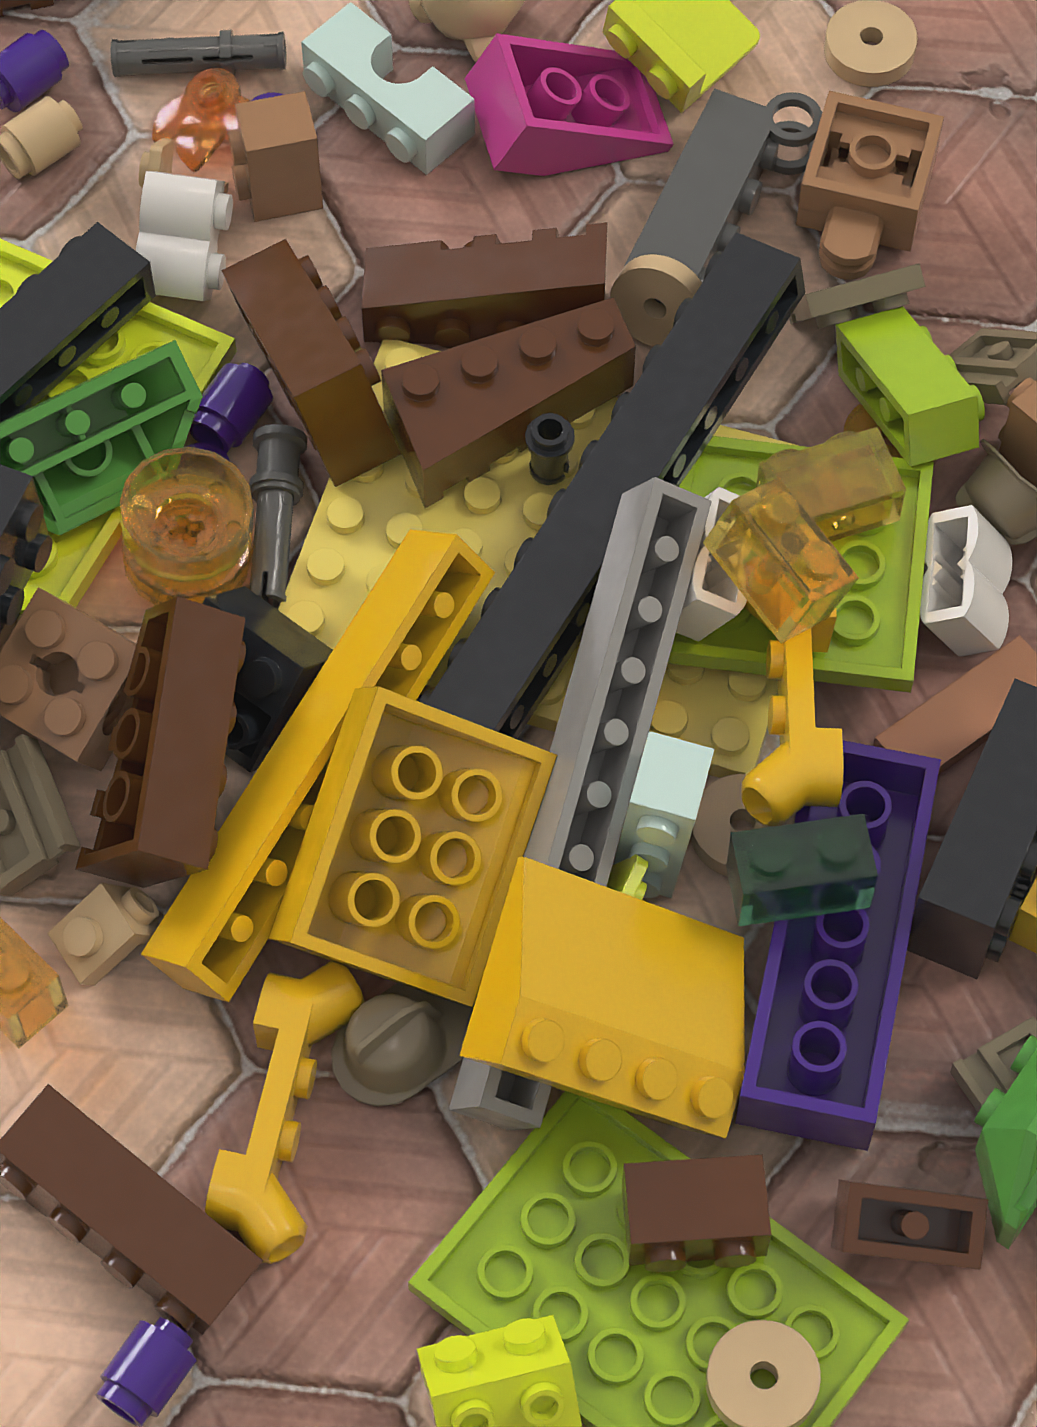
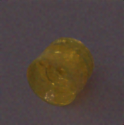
M194 447L162 450L141 461L126 479L119 501L122 529L121 549L125 576L138 595L154 605H158L176 596L202 604L205 597L240 588L247 579L252 560L254 506L250 485L236 465L215 452Z

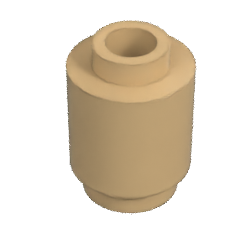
M49 96L44 97L0 127L1 162L17 179L22 178L28 173L32 176L37 175L80 145L78 132L83 127L78 115L65 100L57 103Z

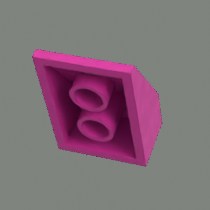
M496 33L465 77L469 94L475 99L476 116L493 169L497 171L546 176L665 153L674 145L656 92L650 86L647 78L628 59L620 56L615 50Z

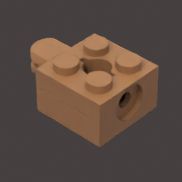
M829 90L801 183L796 225L823 231L820 239L819 258L822 268L830 275L847 280L864 277L873 266L879 245L911 252L937 157L944 116Z
M38 587L23 614H19L11 626L5 624L0 633V715L74 761L102 771L112 754L111 751L107 750L113 728L117 726L122 715L132 707L134 700L133 697L125 694L124 688L136 643L73 605Z

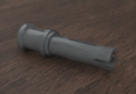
M282 424L265 425L257 428L253 433V447L258 451L256 474L249 480V493L251 498L257 503L250 590L267 603L269 598L273 599V607L277 610L281 602H286L287 597L285 591L288 580L293 506L300 501L304 493V482L299 478L300 455L307 450L308 436L302 430Z

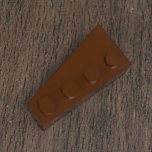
M607 222L586 224V235L559 237L557 228L532 230V240L501 243L497 235L492 234L473 236V241L465 244L463 248L449 249L442 240L366 248L361 308L364 342H379L381 344L383 340H400L412 344H437L445 348H453L605 300Z
M284 239L221 270L246 324L270 368H272L291 407L296 411L312 446L318 451L334 486L337 487L401 455L372 389L373 385L381 382L378 371L367 350L361 348L346 316L342 317L327 285L323 286L310 257L306 255L298 259L287 240Z
M614 298L381 370L384 412L424 508L444 498L443 491L465 478L468 482H471L490 471L491 463L516 448L520 452L526 450L525 432L527 426L538 416L554 413L571 423L633 387L636 345Z
M179 596L145 610L124 688L125 694L133 697L134 700L132 707L122 715L117 726L113 728L107 751L114 752L118 759L113 777L106 791L96 790L90 815L101 818L94 847L93 849L81 847L75 870L142 888L208 870L209 861L212 859L218 843V833L214 827L218 799L222 795L227 782V768L224 765L227 738L234 727L237 715L236 705L233 702L236 678L246 655V646L244 641H242L245 624L244 617Z
M49 1084L46 1085L0 1139V1183L14 1195L25 1200L46 1216L51 1225L70 1241L76 1244H83L102 1259V1266L122 1284L132 1289L137 1285L156 1299L158 1302L154 1307L157 1312L185 1333L193 1327L203 1335L263 1261Z

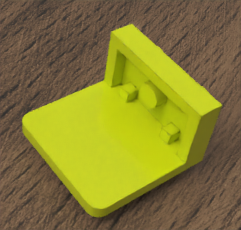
M615 0L608 6L602 31L612 48L620 56L628 59L647 78L654 91L662 98L669 100L681 113L757 46L760 39L759 30L730 0Z
M553 1315L537 1319H519L505 1327L469 1336H450L437 1344L417 1348L420 1369L432 1406L436 1427H582L571 1362Z

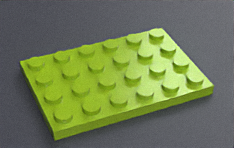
M564 1091L543 1117L541 1127L532 1130L408 1282L410 1292L468 1336L505 1327L519 1319H537L553 1315L571 1362L581 1422L586 1427H728L717 1416L708 1399L706 1390L708 1362L712 1350L725 1333L737 1325L754 1320H770L785 1324L800 1333L811 1345L820 1366V1389L814 1408L799 1427H832L905 1330L909 1318L771 1217V1239L767 1256L756 1257V1262L736 1268H724L716 1266L714 1260L687 1261L686 1267L672 1272H650L645 1269V1264L629 1265L622 1196L624 1163L684 1160L690 1158L625 1110ZM758 1369L750 1375L752 1383L760 1389H769L776 1384L774 1375L768 1370Z

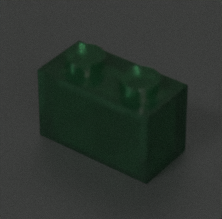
M864 814L731 832L726 868L738 926L870 908L878 873Z

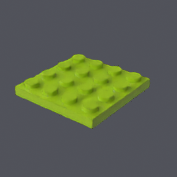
M713 436L679 487L701 497H706L716 488L721 487L758 503L761 514V534L756 549L747 559L748 563L761 553L774 552L800 575L834 577L837 618L828 652H812L813 680L911 693L914 681L934 462L930 461L910 467L904 458ZM743 608L737 616L699 642L676 633L668 663L766 675L767 646L769 640H776V635Z

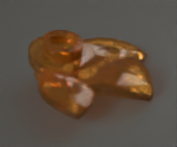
M221 68L204 70L190 80L183 95L168 102L160 110L153 124L152 140L154 142L162 138L174 140L177 154L189 170L196 173L209 160L224 140L229 143L227 130L237 129L235 104L249 102L250 100L241 96L240 85L229 71Z

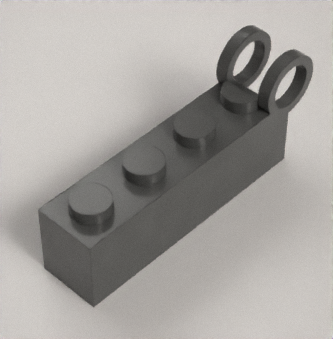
M714 88L625 265L632 259L642 255H663L686 265L703 283L705 271L712 256L717 251L723 252L736 232L740 233L741 227L737 226V223L742 213L747 215L753 213L761 194L762 182L759 179L764 169L784 175H795L805 172L822 116L821 108L817 102L807 95L788 92L774 97L767 106H763ZM798 107L805 110L811 116L813 122L810 127L796 121L775 123L773 116L782 108ZM779 144L787 147H800L807 144L809 148L808 153L803 158L795 161H786L777 157Z

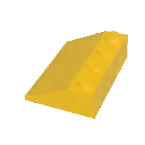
M379 686L355 688L268 939L473 1007L518 856H524L557 755Z
M518 856L459 1056L679 1129L726 1139L745 1073L744 937L527 857Z

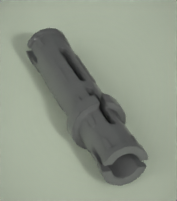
M220 30L219 36L168 37L139 40L112 39V72L114 77H120V75L222 71L223 77L235 76L236 70L277 68L286 70L285 33L234 35L233 30Z

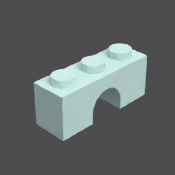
M348 3L301 42L304 68L303 77L308 86L321 97L328 96L342 107L349 119L357 127L363 130L368 128L381 138L397 159L405 163L411 162L424 174L428 175L475 135V99L433 66L418 79L408 83L397 84L383 80L393 70L392 35L353 3Z
M649 731L613 865L637 854L648 861L647 870L642 878V881L647 884L644 898H654L658 895L672 898L696 821L714 749Z

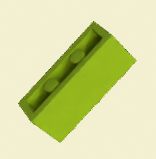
M903 306L835 324L839 377L910 467L979 448V421H983L985 417V407L980 391L975 385H969L958 372L952 357L944 355L933 343L928 329L924 325L919 326Z

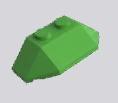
M176 340L113 367L0 422V464L33 476L40 504L44 507V519L48 532L62 535L171 480L194 415L197 413L203 397Z
M1033 1035L1027 1039L1010 1067L1011 1070L1019 1075L1005 1094L998 1088H995L984 1102L974 1120L976 1124L982 1127L975 1153L986 1199H988L996 1241L1008 1250L1037 1208V1037Z

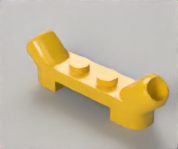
M768 552L757 555L749 562L751 587L744 608L776 635V640H769L766 655L767 679H777L778 695H771L769 700L768 732L769 735H779L780 746L745 775L742 781V802L748 813L759 823L771 827H781L804 806L838 807L841 800L843 786L842 729L815 728L812 652H828L837 618L836 590L833 576L800 575L776 553Z
M333 961L302 979L271 972L267 974L253 1020V1028L257 1048L272 1050L273 1053L247 1152L245 1155L219 1149L208 1189L205 1213L225 1230L237 1231L246 1246L260 1257L263 1263L272 1264L283 1260L298 1250L305 1240L307 1224L278 1181V1175L282 1161L293 1162L297 1152L301 1122L293 1121L298 1098L309 1099L312 1093L317 1070V1060L309 1058L312 1045L347 1025L352 1014L364 1003L361 989L344 964Z

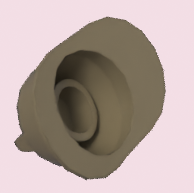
M981 439L980 443L987 452V456L967 482L958 490L955 497L957 506L973 505L1007 540L1009 545L1026 544L1037 538V488L1021 477L985 439Z
M400 983L362 1003L350 1017L349 1023L337 1032L331 1050L333 1073L341 1088L358 1102L376 1107L400 1104L418 1094L427 1085L463 1059L459 1055L474 1005L473 1007L466 1006Z

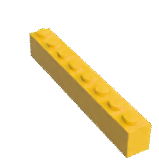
M411 529L408 531L219 829L217 848L212 859L209 861L208 870L190 875L143 949L141 955L183 989L225 1002L231 1000L270 936L354 689L379 686L417 700L493 578L495 572L457 534Z

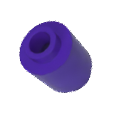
M39 30L34 35L25 33L0 52V109L7 107L13 112H20L62 80V72L69 67V61L61 45L47 31Z
M234 363L224 364L202 393L203 397L197 413L194 415L189 432L198 443L216 445L225 453H228L231 447H239L273 401V395L269 389V380L266 375L248 363H240L239 365Z
M159 1317L154 1325L140 1320L100 1377L104 1384L96 1393V1397L124 1420L137 1427H142L150 1415L154 1417L159 1416L196 1363V1358L188 1350L193 1343L192 1338L178 1326L162 1317Z

